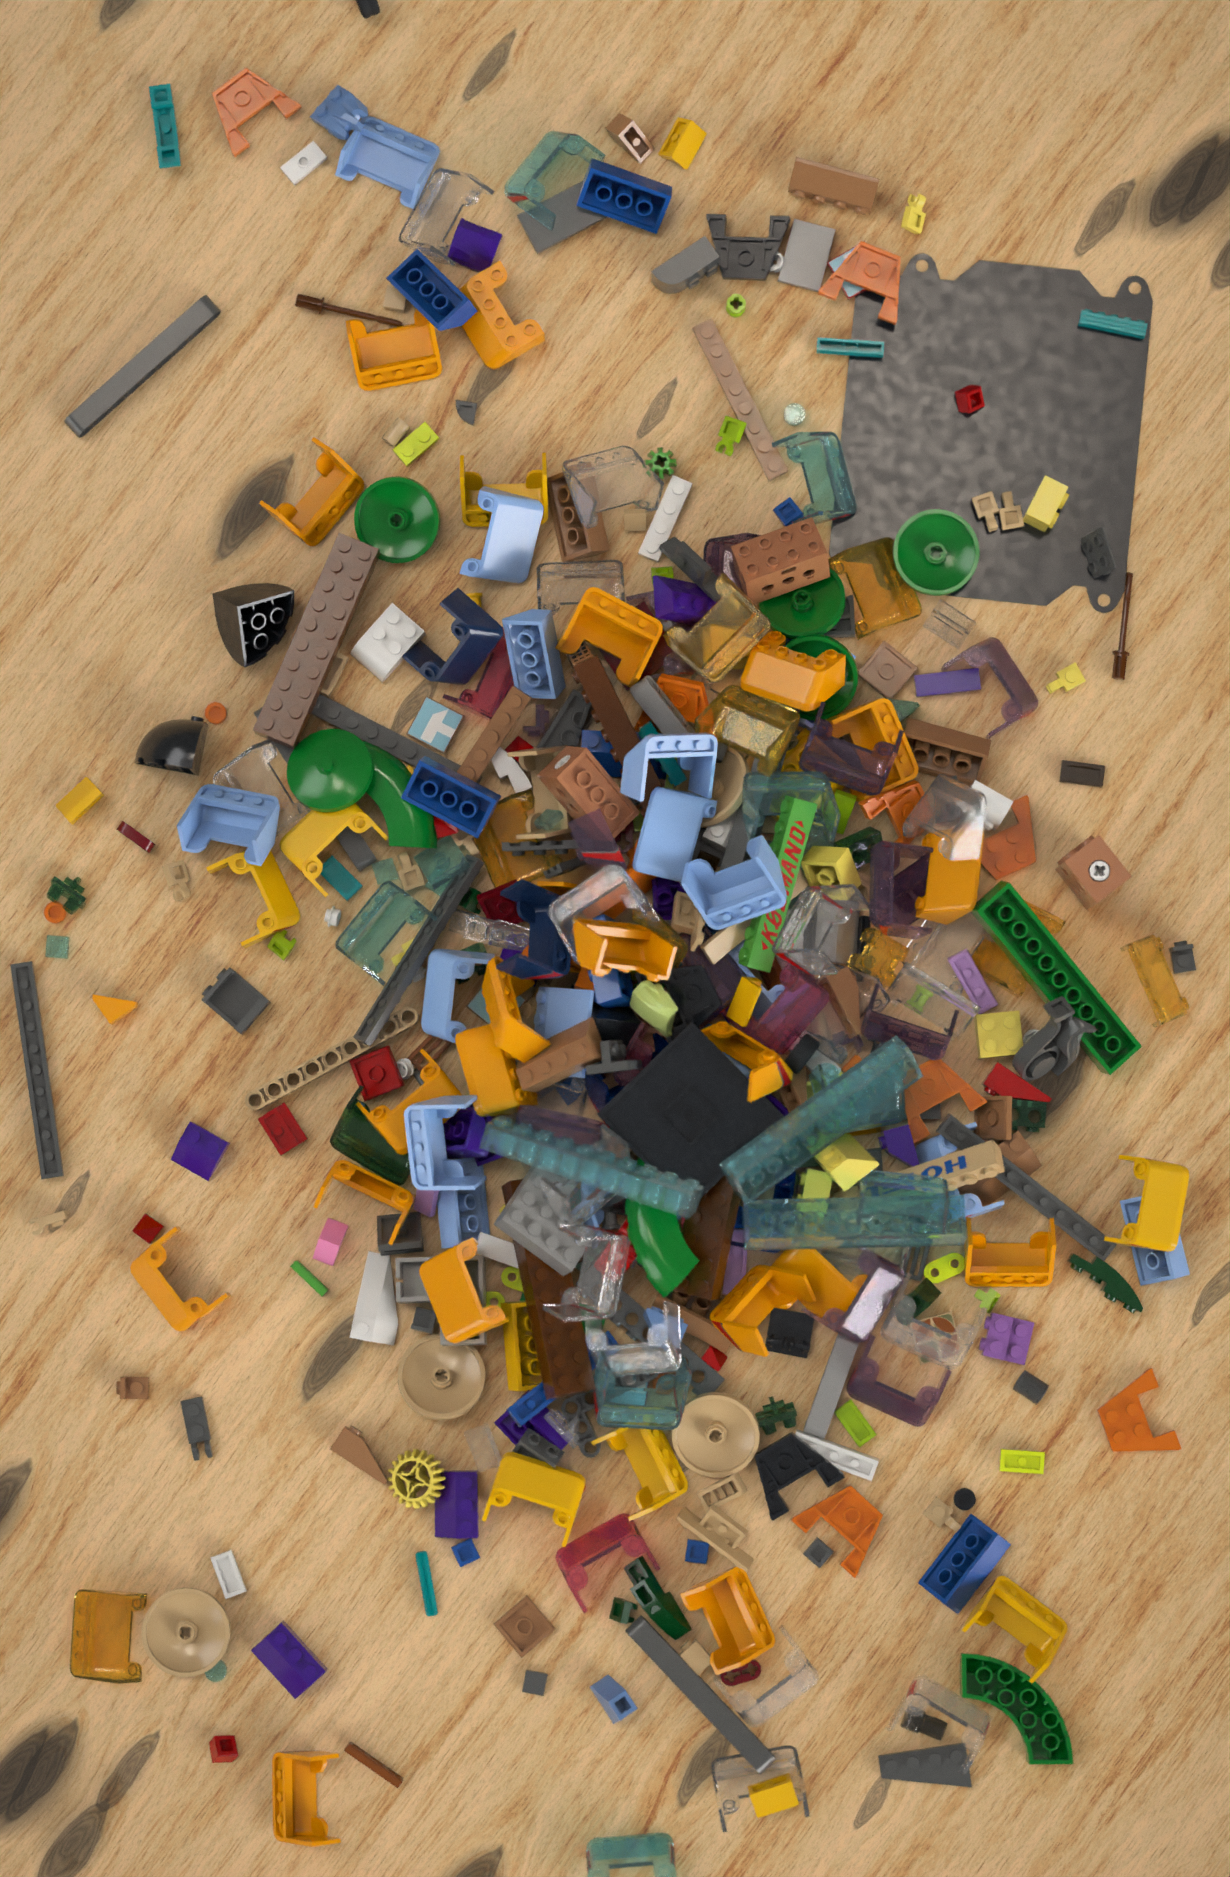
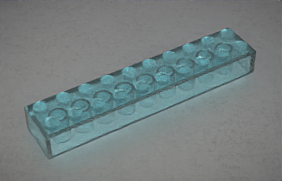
M897 1035L726 1158L719 1165L733 1191L748 1205L922 1078L923 1075L911 1049Z
M506 1116L497 1117L486 1124L479 1147L481 1149L685 1218L691 1217L697 1211L704 1187L700 1186L696 1180L687 1178L685 1181L679 1179L675 1173L666 1171L664 1174L658 1172L656 1167L647 1164L643 1167L636 1164L637 1161L631 1158L624 1157V1159L615 1157L616 1154L603 1150L602 1153L594 1150L595 1147L583 1143L581 1146L575 1144L571 1138L561 1137L560 1139L554 1137V1133L550 1131L532 1129L533 1126L527 1123H520V1125L513 1123L512 1119Z
M946 1195L760 1199L743 1200L742 1205L744 1250L964 1245L967 1238L964 1195H947V1198Z

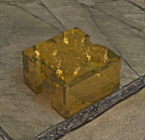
M865 928L859 941L867 943L862 954L852 953L845 966H848L880 987H890L896 977L894 970L898 962H904L910 949L889 936L883 935L882 932L875 928Z

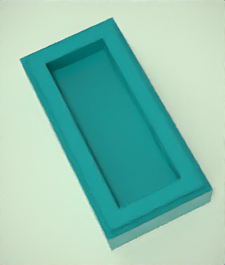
M333 855L323 864L321 875L347 901L363 887Z

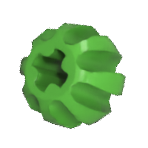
M663 447L657 448L658 453H654L651 450L647 454L651 460H645V467H651L652 469L647 473L652 477L654 474H658V479H664V473L670 477L674 473V470L670 467L677 466L676 459H670L674 454L670 450L667 453H663ZM657 460L664 462V467L657 465Z

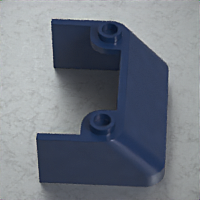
M457 588L439 604L455 618L451 625V631L460 641L448 660L445 662L421 640L408 650L402 658L429 681L465 685L474 677L501 640L503 629L497 621L463 591Z

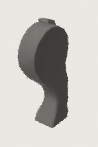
M1062 996L1043 1005V1008L1050 1016L1049 1021L1019 1049L1013 1058V1067L1025 1081L1038 1079L1050 1070L1059 1076L1078 1057L1080 1040L1083 1033H1094L1096 1031L1095 1026L1072 1016L1075 1010Z

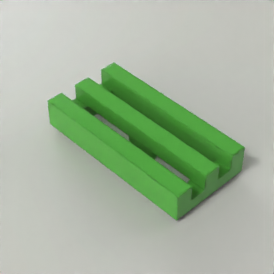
M295 1261L290 1266L318 1294L324 1296L328 1292V1288L300 1261Z

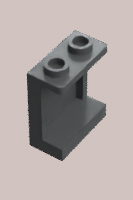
M229 967L228 970L224 968L216 977L218 979L214 986L209 985L204 990L202 1001L243 1035L271 1002L232 968Z
M530 1428L526 1430L512 1451L546 1462L552 1467H556L565 1453Z

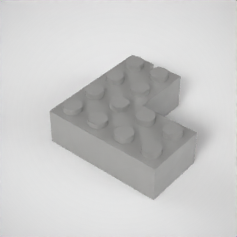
M547 1150L537 1157L493 1225L562 1276H565L573 1271L595 1236L560 1211L582 1176L567 1164L561 1166L563 1161Z
M476 1255L472 1259L465 1261V1265L482 1307L485 1308L486 1257ZM433 1257L395 1258L396 1278L403 1280V1283L396 1282L397 1303H431L420 1277L419 1269L422 1263ZM440 1327V1345H487V1331L462 1342L451 1343L446 1340Z

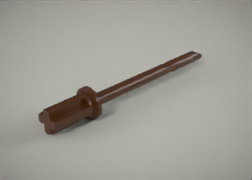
M298 294L296 299V307L318 311L319 314L322 313L323 309L397 327L403 324L395 319L324 303V297L319 299Z
M1129 572L1126 575L1118 650L1112 652L1114 655L1112 678L1115 680H1125L1127 656L1130 655L1129 652L1125 651L1133 573Z

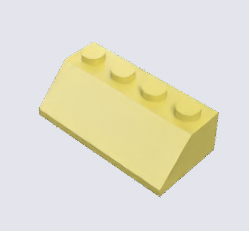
M820 1132L811 1136L804 1145L821 1168L844 1192L879 1165L851 1134Z

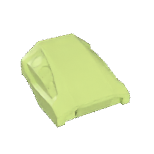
M650 980L641 982L632 991L630 1006L662 1035L666 1037L672 1036L671 1031L678 1007L670 995L664 991L660 983L653 984Z

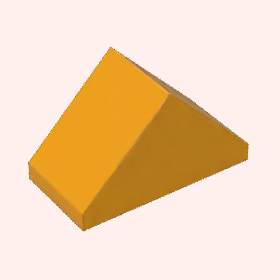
M94 994L92 996L95 1004L109 1024L112 1025L138 1007V1003L135 1001Z

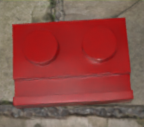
M285 1102L258 1118V1121L280 1156L308 1139Z

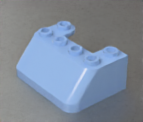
M215 784L202 786L177 824L182 851L199 853L213 840L248 847L244 853L245 861L252 865L262 866L275 844L280 811L278 798L272 795Z
M763 835L748 841L746 850L751 857L750 860L714 872L711 865L703 859H696L685 863L681 885L710 928L721 930L777 910L785 905L787 894L780 864Z

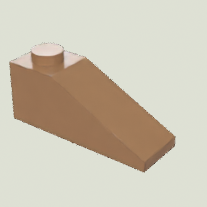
M847 966L825 977L820 981V984L849 1039H852L861 1033L859 992L856 976Z
M782 1054L779 1056L783 1060H785L789 1054ZM804 1067L798 1074L793 1072L790 1084L777 1089L793 1121H797L807 1109L806 1070Z
M352 1425L350 1428L345 1426L330 1450L386 1485L388 1482L387 1477L367 1442L360 1436L362 1432Z

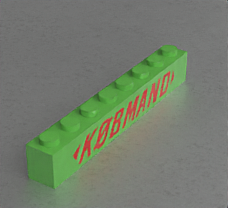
M785 795V799L781 803L780 817L774 827L773 842L769 846L780 864L787 894L786 902L782 908L751 919L750 926L745 930L743 947L739 951L738 963L743 966L769 973L771 971L818 805L816 803Z

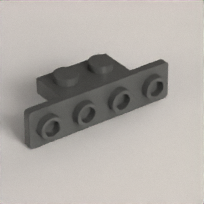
M673 537L660 545L659 549L714 602H718L730 595L731 589L711 571L712 568L684 541L680 542L676 537Z

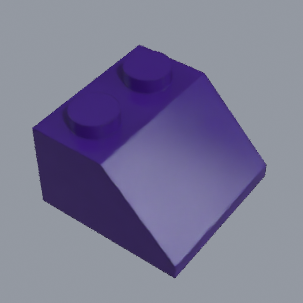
M190 1121L175 1148L171 1160L209 1181L230 1143Z
M909 1124L880 1132L881 1136L878 1137L881 1150L885 1149L887 1154L909 1167L919 1165Z

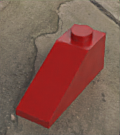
M998 1062L995 1063L981 1084L985 1087L984 1091L991 1096H1012L1014 1099L1049 1103L1052 1099Z

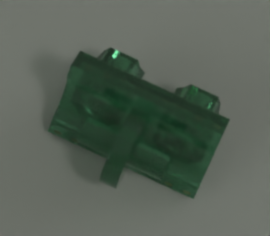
M54 876L51 880V887L47 892V898L56 903L61 896L65 897L68 900L63 905V909L71 915L74 914L79 908L83 909L86 905V898L81 895L85 889L79 885L82 879L76 877L72 880L66 877L63 882Z
M773 1396L769 1397L770 1404L762 1406L764 1411L755 1414L759 1427H762L766 1435L777 1431L774 1423L783 1421L785 1428L796 1426L795 1416H797L793 1402L784 1404L783 1400L775 1402Z

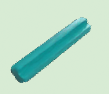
M420 1551L415 1554L425 1611L427 1616H434L438 1614L428 1555L426 1551Z

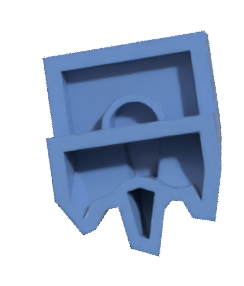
M337 85L315 109L310 118L315 123L324 127L334 137L348 140L351 130H362L363 124L359 120L368 116V110L352 93Z

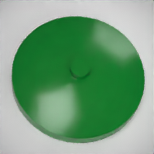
M392 476L373 483L362 493L355 508L354 525L361 542L379 549L380 560L390 563H405L419 558L434 544L440 528V513L434 497L426 487L407 477Z
M942 509L925 510L913 515L901 526L893 545L894 566L900 578L913 590L930 596H943L962 588L973 576L979 562V543L972 527L959 515Z
M829 567V578L760 602V612L764 621L773 631H779L789 639L809 634L823 635L838 623L845 608V590L840 577Z
M819 634L800 636L784 646L814 658L830 649L846 655L845 685L815 710H800L798 717L807 720H824L842 712L852 701L858 685V669L850 651L834 638Z
M341 729L320 730L304 738L291 753L286 773L288 785L297 800L307 808L318 812L340 811L355 804L366 793L373 777V760L366 745L356 735Z

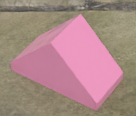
M328 1218L318 1239L313 1259L333 1266L349 1225Z

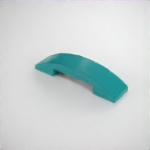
M171 85L149 86L159 168L181 166Z

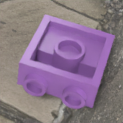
M991 1312L990 1316H986L984 1329H987L986 1337H982L979 1350H982L981 1355L1025 1365L1034 1322Z

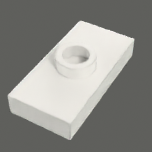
M312 141L280 168L289 180L296 185L327 160V156Z
M232 1550L211 1557L225 1599L247 1591Z

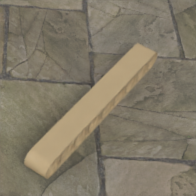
M405 1007L391 1014L387 1022L395 1024L394 1032L390 1034L385 1033L383 1026L371 1047L353 1038V1035L259 1086L246 1095L245 1103L247 1107L252 1110H261L417 1024L419 1020L418 1013L411 1007ZM407 1011H411L415 1015L411 1023L403 1021V1014ZM350 1042H354L357 1045V1051L354 1054H348L345 1050L346 1045ZM330 1053H336L338 1056V1061L334 1065L327 1063L326 1058ZM312 1063H316L319 1067L316 1075H310L307 1071L308 1066ZM291 1074H298L300 1078L299 1083L295 1086H291L288 1082ZM273 1084L280 1086L281 1090L277 1096H272L269 1092V1088ZM258 1094L261 1097V1103L259 1106L254 1107L250 1103V1098Z

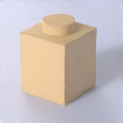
M696 1639L693 1642L688 1640L680 1648L682 1650L680 1657L697 1675L710 1665V1654Z

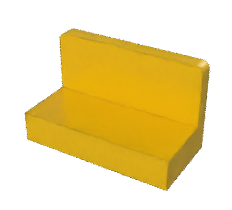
M678 117L658 155L663 159L676 162L681 168L687 170L701 146L706 132L692 120Z
M85 777L56 804V808L73 825L104 794L88 777Z
M742 976L726 1016L740 1026L746 1027L760 995L762 981L755 977Z
M790 1773L748 1786L749 1796L757 1818L799 1805Z

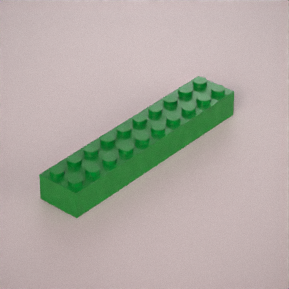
M1000 881L976 902L971 913L1045 1004L1062 996L1075 1010V1013L1072 1015L1073 1017L1095 1026L1096 1031L1094 1033H1083L1080 1047L1102 1073L1111 1075L1142 1047L1010 882Z

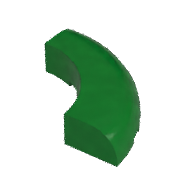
M363 741L373 760V777L366 793L376 802L385 818L388 828L389 846L437 849V834L433 815L401 798L412 774L395 756L376 745Z
M639 1158L628 1184V1198L625 1204V1215H627L629 1226L627 1232L630 1244L634 1246L637 1254L638 1264L641 1263L647 1273V1279L664 1298L683 1281L699 1262V1259L689 1249L681 1234L676 1211L677 1196Z
M961 1653L960 1696L989 1703L1003 1711L1014 1722L1021 1734L1028 1764H1073L1072 1747L1065 1722L1050 1696L1037 1682H1029L1030 1676L1004 1661L979 1654Z

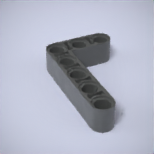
M652 1358L645 1359L596 1383L597 1405L608 1402L656 1378L660 1372V1365L657 1360ZM652 1363L656 1366V1372L649 1375L645 1373L644 1366ZM627 1373L635 1374L637 1381L634 1384L625 1382L624 1376ZM612 1382L617 1386V1391L614 1394H609L605 1391L607 1383ZM587 1393L572 1395L564 1400L561 1408L562 1413L583 1455L590 1458L595 1457L600 1452L601 1443L596 1444L597 1449L594 1452H588L585 1449V1443L598 1438L586 1414L587 1411L595 1408V1403H588L586 1401L585 1395ZM574 1402L577 1404L578 1410L570 1413L566 1410V1404ZM577 1422H585L587 1431L583 1433L578 1432L575 1428Z

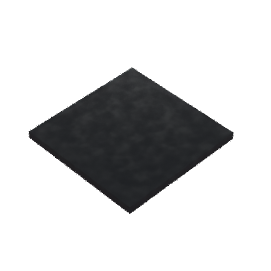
M693 1022L688 1024L597 1113L689 1209L785 1117L765 1096L752 1102L747 1101L749 1079Z

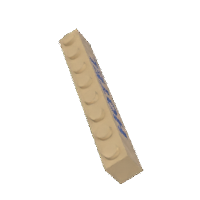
M993 1140L851 1187L845 1192L842 1190L833 1193L836 1217L844 1225L854 1224L858 1220L872 1218L885 1211H894L897 1207L906 1204L911 1205L924 1198L935 1197L946 1190L954 1191L957 1187L974 1184L984 1178L995 1177L999 1173L1005 1172L1001 1149Z

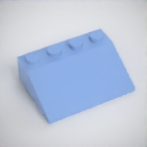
M539 987L536 995L537 1008L534 1016V1031L548 1039L592 1016L594 991ZM586 1068L569 1077L585 1078Z

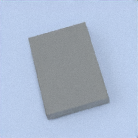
M794 219L778 282L818 292L821 287L836 229Z

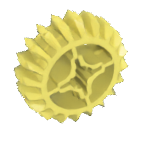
M413 1449L412 1452L410 1450L405 1451L404 1455L399 1454L397 1456L398 1461L394 1460L392 1462L395 1468L388 1470L393 1475L388 1477L387 1480L389 1482L392 1481L393 1485H390L388 1489L395 1490L392 1497H399L398 1503L403 1504L405 1502L407 1508L413 1505L414 1509H418L420 1506L423 1508L428 1507V1502L430 1504L435 1503V1497L441 1496L438 1490L444 1489L445 1486L440 1484V1481H444L446 1478L440 1476V1473L445 1469L437 1467L441 1461H433L435 1455L429 1454L427 1456L426 1450L420 1452L419 1449ZM417 1461L412 1471H404L410 1462ZM426 1468L429 1472L430 1478L426 1475ZM416 1475V1478L419 1479V1481H422V1482H417V1480L414 1479V1477H412V1476ZM403 1480H404V1481L406 1482V1484H407V1490H406V1488H405V1486H404V1484H403ZM422 1486L429 1487L424 1495L421 1497L416 1496Z

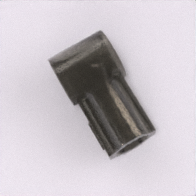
M908 1705L900 1726L909 1731L920 1732L941 1741L947 1722L930 1716L921 1709Z

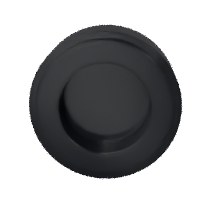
M960 1488L955 1492L953 1501L959 1509L969 1510L974 1506L976 1497L970 1489Z

